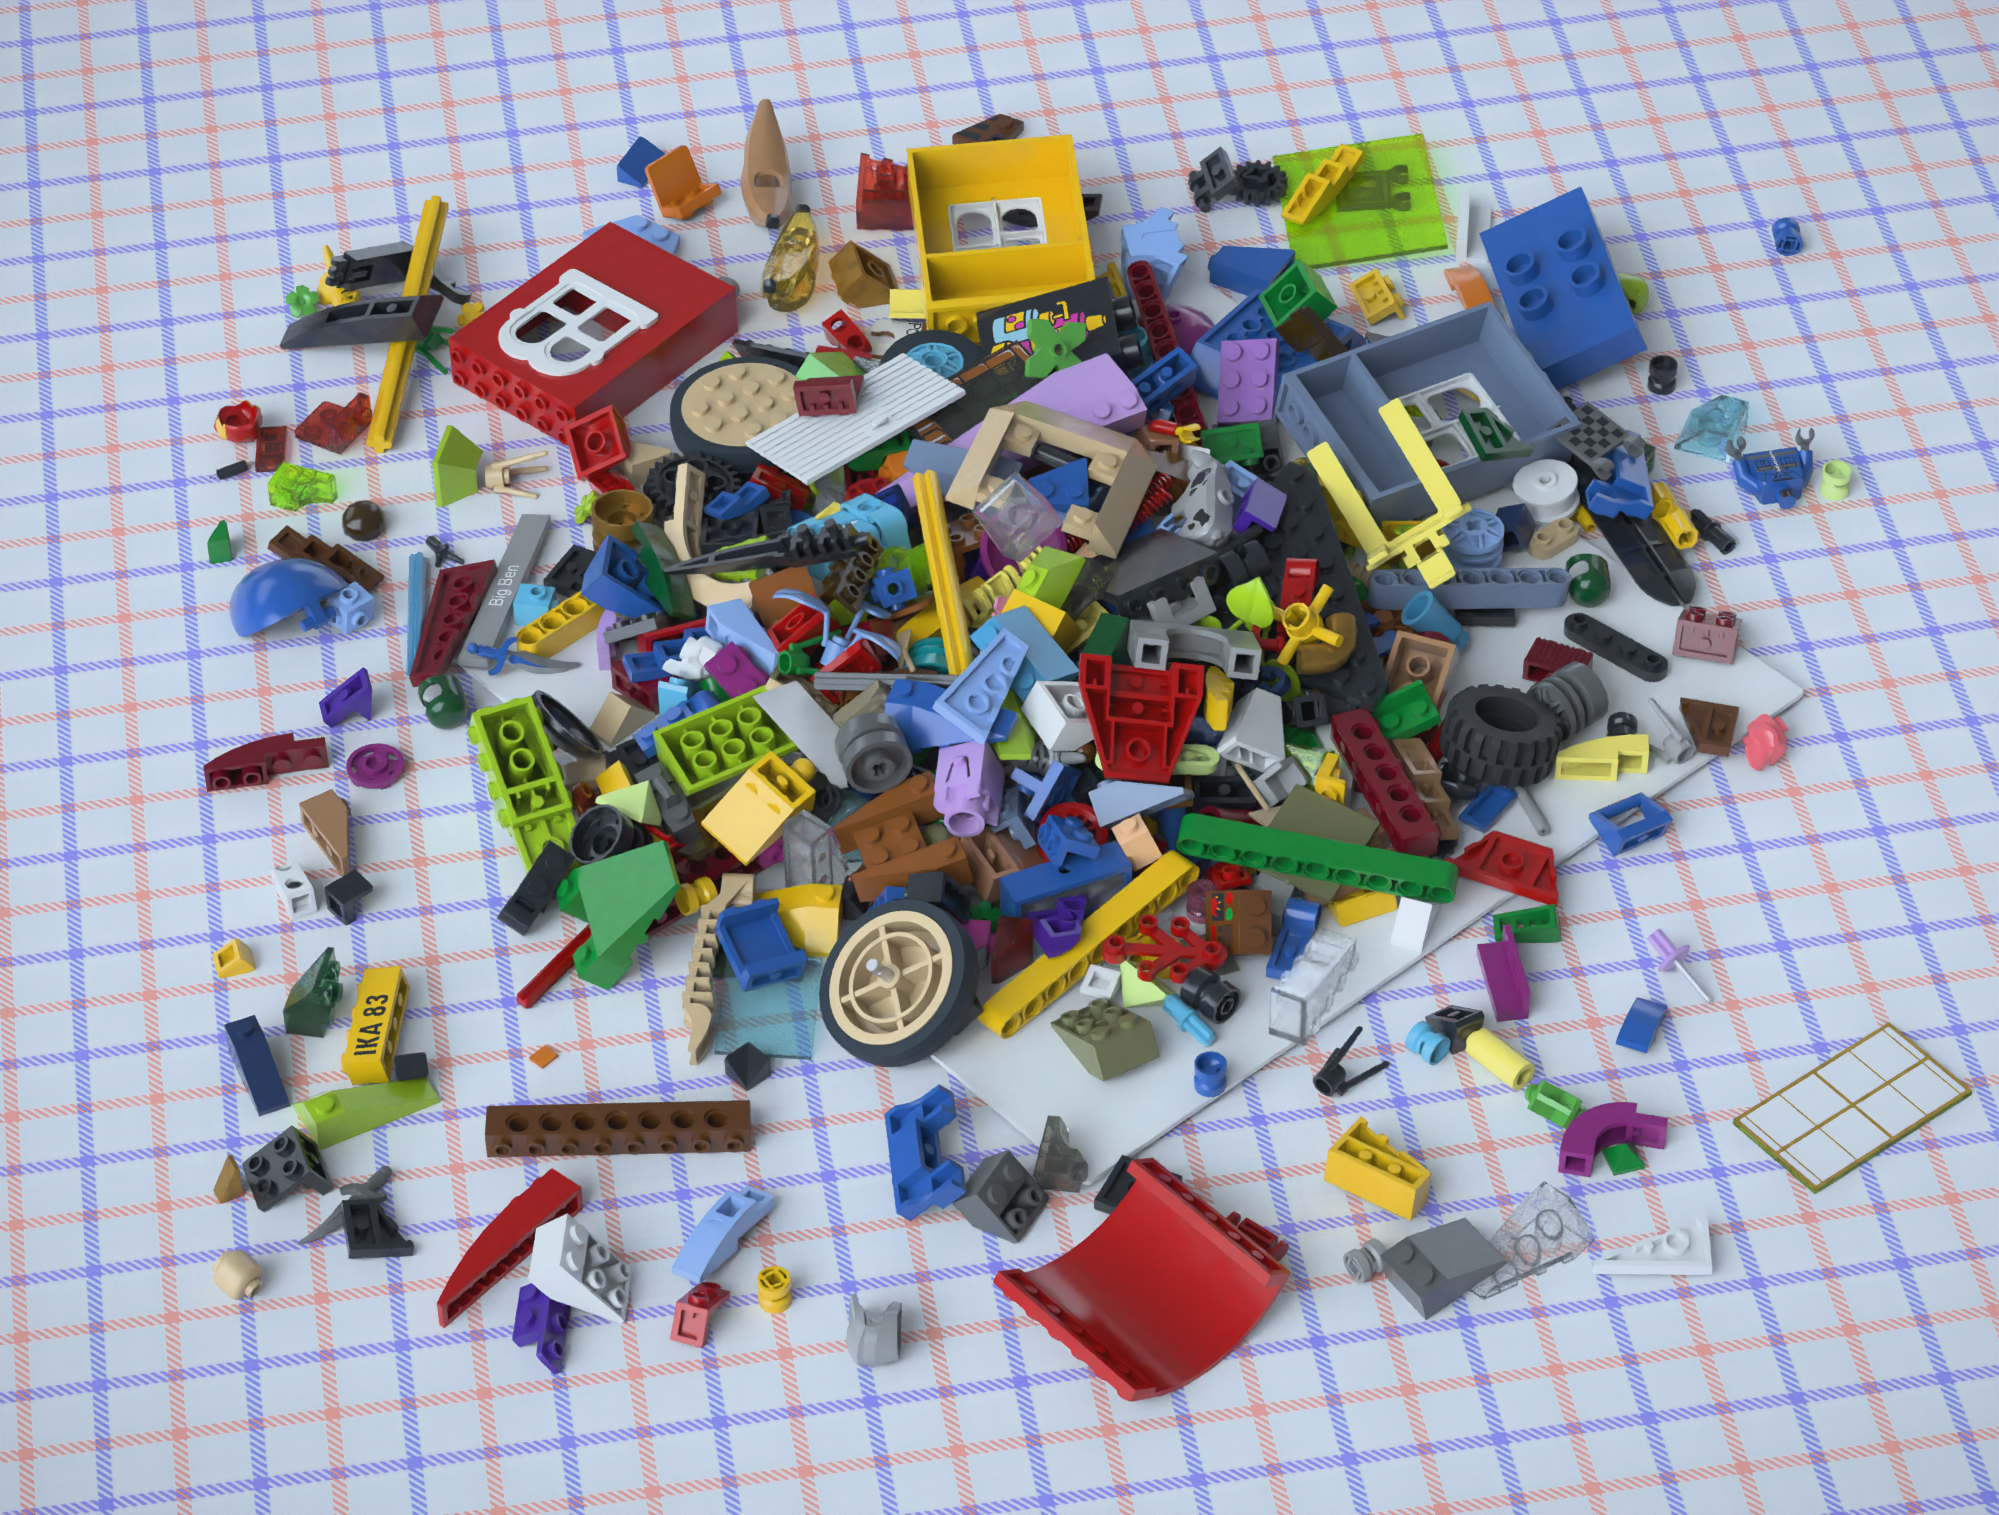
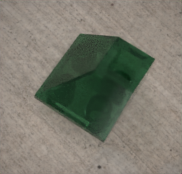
M327 947L291 988L283 1009L287 1034L324 1038L328 1025L332 1026L335 1018L336 1002L340 1003L343 997V984L339 983L338 979L340 962L336 961L334 947Z

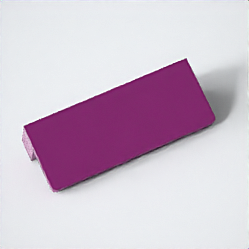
M1503 925L1502 942L1477 944L1476 954L1496 1022L1528 1019L1530 1004L1529 985L1511 925Z

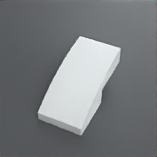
M1127 955V960L1132 961V955ZM1104 960L1097 966L1090 964L1080 988V993L1112 1000L1122 985L1120 964H1110Z

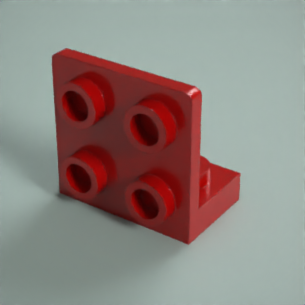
M856 633L852 635L850 639L851 642L856 637ZM869 639L856 641L826 666L821 664L820 661L815 664V668L825 672L876 673L883 668ZM819 690L834 705L840 701L839 690Z

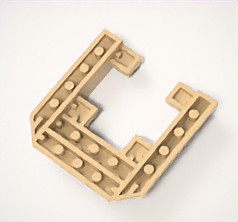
M1029 401L990 408L945 500L974 510L977 502L1004 511L1011 498L1015 484L990 476L1003 449L1030 458L1038 440L1093 459L1088 468V478L1111 486L1099 513L1071 504L1063 521L1061 531L1089 540L1087 550L1116 559L1157 469L1156 463L1139 440Z

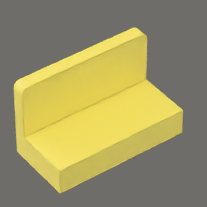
M890 289L889 318L925 319L922 289Z

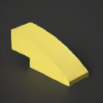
M1628 734L1589 740L1561 750L1557 753L1555 760L1554 779L1616 781L1617 773H1647L1649 735Z

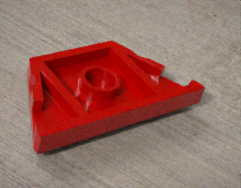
M1494 830L1483 836L1479 842H1473L1466 846L1464 854L1455 859L1448 857L1445 859V861L1453 863L1458 867L1459 876L1548 905L1555 904L1556 907L1558 906L1559 891H1557L1556 885L1557 876L1556 868H1554L1552 848Z

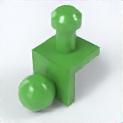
M1541 1080L1539 1085L1535 1083L1530 1084L1525 1090V1099L1530 1102L1527 1109L1564 1129H1567L1577 1116L1588 1110L1585 1106L1581 1105L1582 1100L1544 1080Z

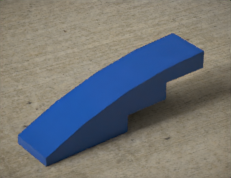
M705 627L684 629L682 639L656 641L653 645V651L624 654L623 666L631 683L672 676V674L662 670L664 663L669 659L682 661L679 656L690 636L697 640L703 636L710 637Z

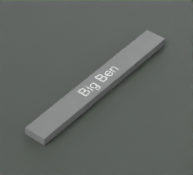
M521 515L499 564L498 571L459 654V666L489 668L492 659L478 656L477 653L470 654L467 651V646L469 643L475 642L478 645L498 647L513 613V602L520 583H526L551 526L550 515Z

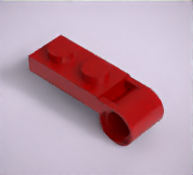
M1287 558L1280 602L1281 609L1286 610L1288 606L1298 602L1304 603L1308 607L1311 605L1314 599L1315 586H1318L1319 582L1318 559ZM1278 621V636L1289 637L1282 622Z

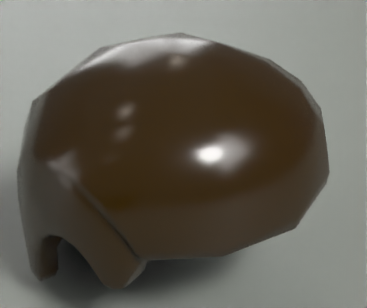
M359 500L350 504L342 516L344 534L355 541L364 542L378 537L386 529V519L382 508L369 500Z

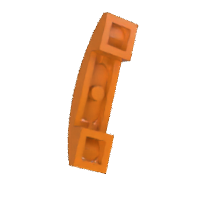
M1474 266L1444 269V275L1451 291L1456 290L1465 310L1489 301L1494 305L1485 280Z

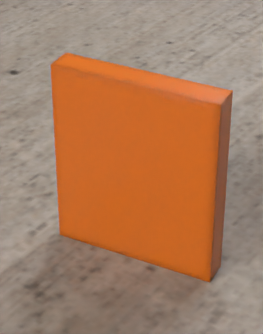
M544 1045L531 1055L529 1060L543 1069L559 1056Z

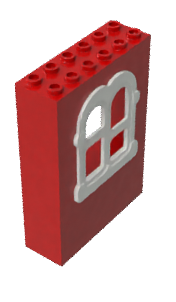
M610 221L448 338L453 382L459 387L474 393L479 398L492 403L499 409L517 417L520 421L526 422L540 432L560 441L563 445L569 446L564 426L611 404L615 405L621 417L624 418L737 333L736 288ZM567 306L580 314L573 315L561 308ZM551 315L566 323L565 326L542 342L525 343L519 340ZM590 320H593L615 333L604 341H598L578 329ZM566 338H572L591 349L589 353L573 362L557 361L550 354L551 349Z

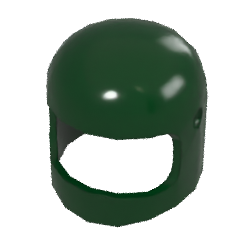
M1588 553L1570 557L1566 562V571L1569 572L1570 568L1580 561H1586L1589 567V571L1572 578L1569 588L1571 599L1577 605L1589 608L1604 603L1609 598L1611 592V579L1607 561L1599 555Z
M437 675L427 678L419 685L418 695L420 701L426 707L425 715L433 726L439 729H453L464 722L468 715L469 705L458 678L452 675ZM432 684H439L442 693L429 703L423 699L425 690Z

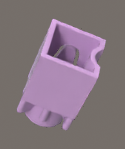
M985 740L983 746L977 741H971L939 749L933 805L938 812L945 814L944 824L952 835L973 837L984 830L985 823L993 826L998 825L1005 770L987 740ZM966 759H969L970 776L968 772V763Z

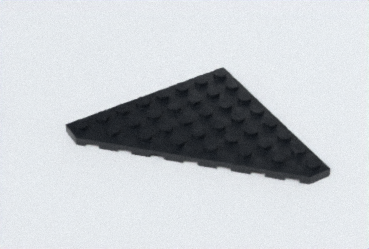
M1289 461L1271 484V486L1287 495L1277 528L1274 532H1271L1263 527L1262 534L1253 539L1258 541L1263 547L1272 569L1271 575L1261 580L1268 591L1270 599L1276 607L1280 608L1287 558L1318 559L1319 582L1318 586H1315L1314 598L1323 584L1330 586L1334 590L1319 613L1326 629L1325 620L1327 617L1336 613H1349L1356 618L1357 638L1355 650L1348 661L1332 672L1315 675L1298 674L1296 667L1297 650L1288 665L1298 675L1300 684L1374 713L1389 693V684L1316 471ZM1252 521L1247 529L1256 524V522ZM1221 581L1208 587L1216 607V611L1209 615L1221 622L1222 629H1228L1240 618L1230 611L1226 601L1230 591ZM1274 619L1270 624L1272 628L1268 633V638L1276 639V636H1278V620ZM1244 623L1236 629L1251 632ZM1262 630L1260 631V638H1262ZM1284 637L1287 643L1290 637ZM1265 651L1264 660L1267 662L1271 659H1277L1280 654H1276L1275 651Z

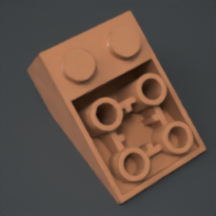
M985 827L976 836L961 837L960 844L966 855L974 880L971 884L982 900H987L991 903L1000 900V877L1045 863L1038 852L1037 839L1036 845L1025 850L1019 840L1015 841L1012 838L1008 829H1002L994 833L990 827Z

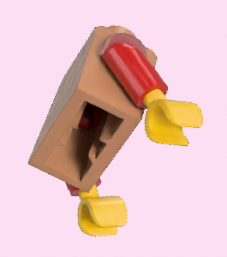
M1157 419L1138 429V440L1142 445L1146 446V450L1159 453L1165 450L1177 455L1179 444L1177 437H1180V440L1185 444L1198 441L1200 438L1195 437L1192 431L1200 430L1201 427L1197 423L1181 427L1180 423Z

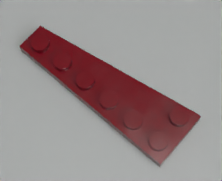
M494 559L439 570L409 676L413 687H418L422 681L429 677L446 674L498 571Z

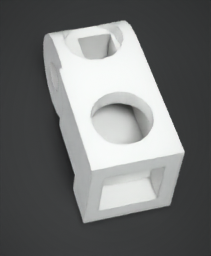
M296 861L281 867L271 868L273 884L286 907L290 920L317 912L313 886Z

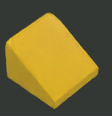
M235 938L212 954L217 975L220 979L256 970L251 949L238 938Z

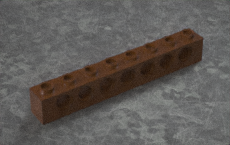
M750 1100L487 1106L485 1124L487 1157L751 1152Z

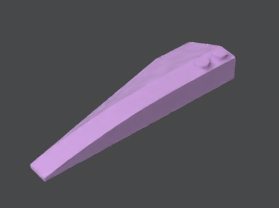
M1107 353L1051 374L1008 403L1029 401L1122 434L1144 427L1147 408L1136 387ZM983 421L949 443L948 446L970 449ZM1038 440L1030 458L1003 449L1000 456L1023 463L1025 472L1044 464L1033 458L1034 451L1039 444H1044L1068 455L1072 454V452ZM909 471L872 495L898 508L904 517L918 512L912 480L914 474ZM942 493L943 502H945L946 496Z

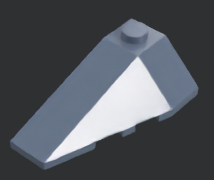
M913 439L903 467L914 475L917 472L924 474L927 469L935 471L937 479H939L941 493L946 496L969 449ZM1000 456L990 476L1015 484L1011 498H1017L1025 477L1023 463ZM977 502L974 510L966 508L969 513H976L987 522L997 513V508Z

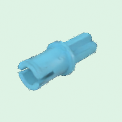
M1172 994L1165 999L1162 1009L1179 1024V1029L1183 1032L1188 1031L1202 1045L1206 1047L1211 1045L1212 1041L1216 1039V1033L1200 1019L1199 1011L1196 1009L1192 1010L1177 994Z

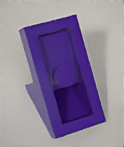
M364 667L319 701L323 722L329 727L333 728L353 711L368 721L371 720L372 686L368 671Z

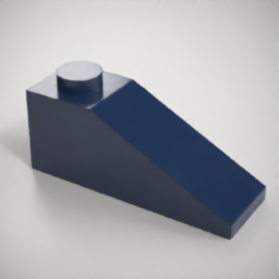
M252 1015L224 1024L228 1052L258 1116L290 1107L266 1037L256 1016Z

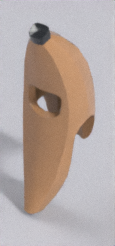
M762 99L758 104L746 137L744 166L740 185L747 212L754 224L768 229H777L782 226L790 212L792 178L787 148L774 113L772 102L769 99Z

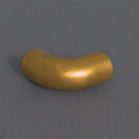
M1336 613L1325 620L1326 629L1343 636L1344 640L1340 647L1325 641L1318 644L1298 645L1296 654L1298 674L1315 675L1332 672L1348 661L1355 650L1357 638L1356 618L1352 614Z

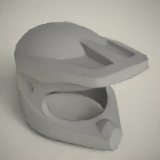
M856 1293L851 1294L846 1343L850 1356L860 1367L878 1366L900 1359L902 1303L892 1302L883 1313L873 1314L869 1310L864 1311L858 1302Z

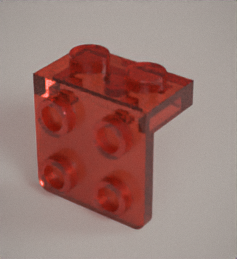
M359 392L345 407L329 401L322 402L294 430L295 437L341 455L371 424L372 409L369 395Z

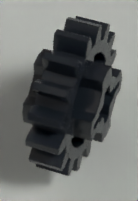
M1257 160L1256 163L1246 161V166L1236 165L1234 173L1239 186L1230 195H1236L1237 202L1245 200V205L1253 202L1256 207L1264 203L1269 206L1271 200L1279 202L1280 197H1285L1288 178H1286L1285 171H1280L1279 165L1271 167L1270 161L1261 164L1260 160Z

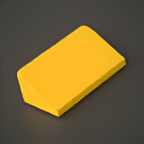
M1359 889L1337 900H1332L1330 904H1325L1341 927L1397 909L1395 895L1366 889Z

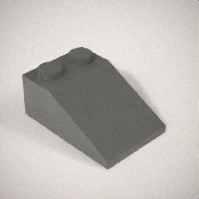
M1466 1218L1407 1236L1380 1255L1385 1277L1425 1320L1507 1264L1499 1252Z

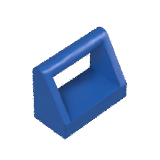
M1642 792L1589 814L1590 822L1613 856L1664 836L1673 821L1665 808ZM1636 807L1640 809L1645 819L1624 828H1620L1608 820Z

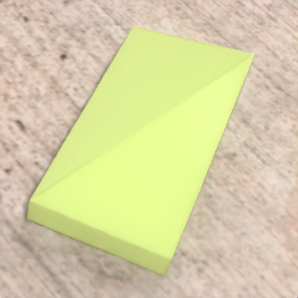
M649 780L598 796L595 801L597 804H609L640 823L660 826L662 821Z
M1126 959L1120 964L1124 1008L1161 1006L1168 996L1176 994L1157 977L1150 982L1140 980L1137 977L1139 963Z

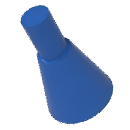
M1187 807L1163 809L1157 812L1165 842L1169 844L1166 847V853L1170 850L1177 851L1176 843L1181 819L1185 816Z

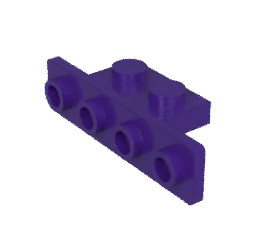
M530 1283L520 1287L512 1341L519 1348L538 1341L537 1358L553 1374H557L562 1370L571 1306L550 1299L535 1285Z

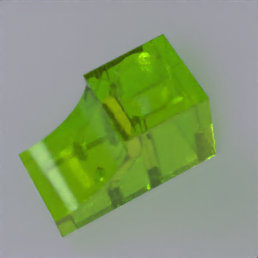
M285 462L281 463L267 483L270 505L297 512L300 507L312 503L333 504L338 497L335 475Z

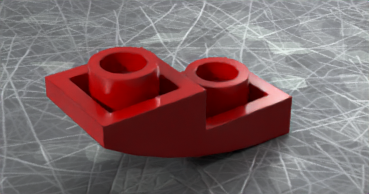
M1219 862L1214 864L1213 867H1208L1204 874L1205 882L1215 891L1252 884L1250 875L1241 865Z

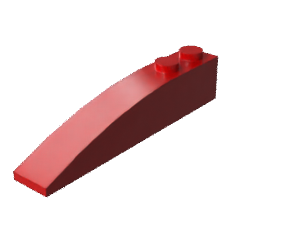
M551 1168L542 1177L536 1178L532 1185L521 1195L514 1197L508 1206L483 1230L450 1276L437 1301L439 1325L443 1328L448 1326L533 1253L536 1228L565 1214H569L573 1218L582 1211L581 1186Z

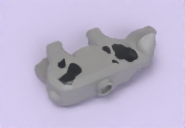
M1192 450L1187 469V477L1191 482L1182 496L1172 505V514L1175 517L1182 514L1186 518L1185 524L1176 535L1213 550L1232 529L1234 522V497L1228 479L1229 473L1227 467L1224 464H1220L1211 455L1203 451Z

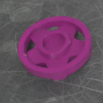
M376 743L356 749L349 756L346 768L348 777L355 786L370 789L380 788L383 790L391 787V784L395 783L402 776L405 765L403 755L398 749L387 744ZM373 752V754H371V755H369V756H363V755H365V754H367V753ZM388 754H391L397 760L388 759ZM352 767L357 769L358 771L354 773L352 771Z

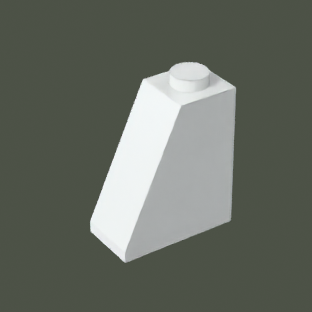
M1256 687L1237 701L1217 747L1219 756L1263 773L1279 761L1284 760L1281 697Z

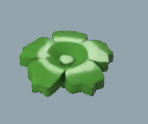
M301 285L296 286V293L291 291L286 296L285 303L290 305L289 310L292 317L299 318L302 312L304 316L317 312L314 305L318 304L320 296L316 291L310 292L308 287Z

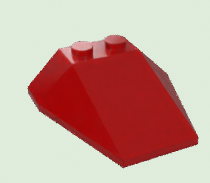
M1080 654L1078 685L1105 778L1168 784L1203 696L1204 665L1173 662L1168 670L1165 669L1163 671L1112 664V656Z

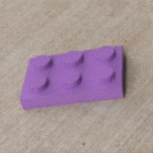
M1277 338L1221 341L1217 407L1218 425H1242L1276 417L1274 410L1277 400L1280 342Z

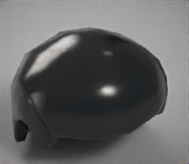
M1448 762L1440 764L1439 768L1442 772L1440 784L1451 801L1455 803L1469 802L1479 795L1482 783L1474 781L1473 777L1469 775H1462L1459 773L1458 768H1453Z

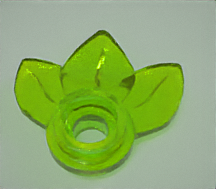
M897 546L886 548L879 557L881 570L892 567L889 564V558L895 556L898 559V565L894 567L895 572L909 568L917 595L926 594L928 590L927 580L922 571L929 566L926 552L919 548H912L906 551ZM889 584L888 592L891 595L894 594L895 587Z

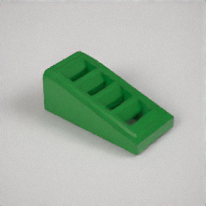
M1555 904L1493 915L1496 942H1502L1503 925L1509 924L1511 925L1516 943H1554L1562 941L1560 920ZM1517 925H1523V928L1518 929Z

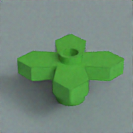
M1028 320L1027 337L1035 344L1034 354L1026 359L1025 377L1043 379L1048 376L1053 368L1056 371H1060L1081 363L1082 361L1072 350L1085 341L1086 324L1066 322L1056 333L1049 320Z

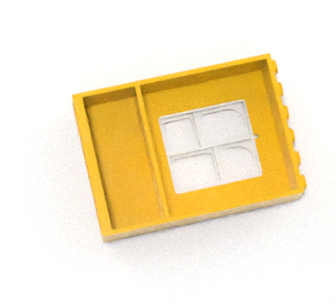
M1072 134L906 149L909 196L927 330L955 332L967 337L977 346H980L976 313L1095 280ZM1026 209L1035 214L1038 227L1035 230L1006 232L1003 229L1002 219L1010 210ZM969 213H980L987 216L992 226L993 242L975 245L959 244L957 221L959 218ZM1012 241H1040V244L1006 247V244Z

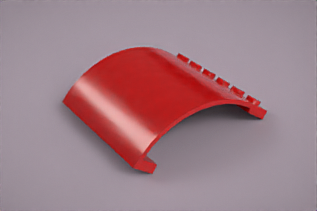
M1154 1158L1131 1161L1127 1172L1136 1179L1135 1183L1114 1211L1081 1243L1066 1254L1042 1267L1028 1272H1024L1020 1268L998 1271L993 1280V1283L1003 1291V1295L1007 1299L1016 1302L1022 1307L1029 1318L1038 1321L1048 1330V1334L1052 1338L1061 1341L1071 1350V1354L1075 1358L1084 1361L1094 1370V1374L1098 1378L1107 1381L1117 1390V1394L1121 1398L1130 1402L1155 1398L1176 1391L1215 1367L1260 1322L1278 1297L1291 1274L1288 1269Z

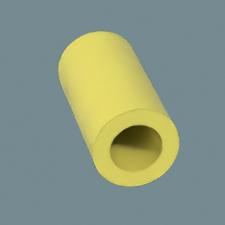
M1481 1028L1468 1036L1466 1040V1053L1513 1090H1521L1530 1082L1535 1073V1065L1489 1029Z

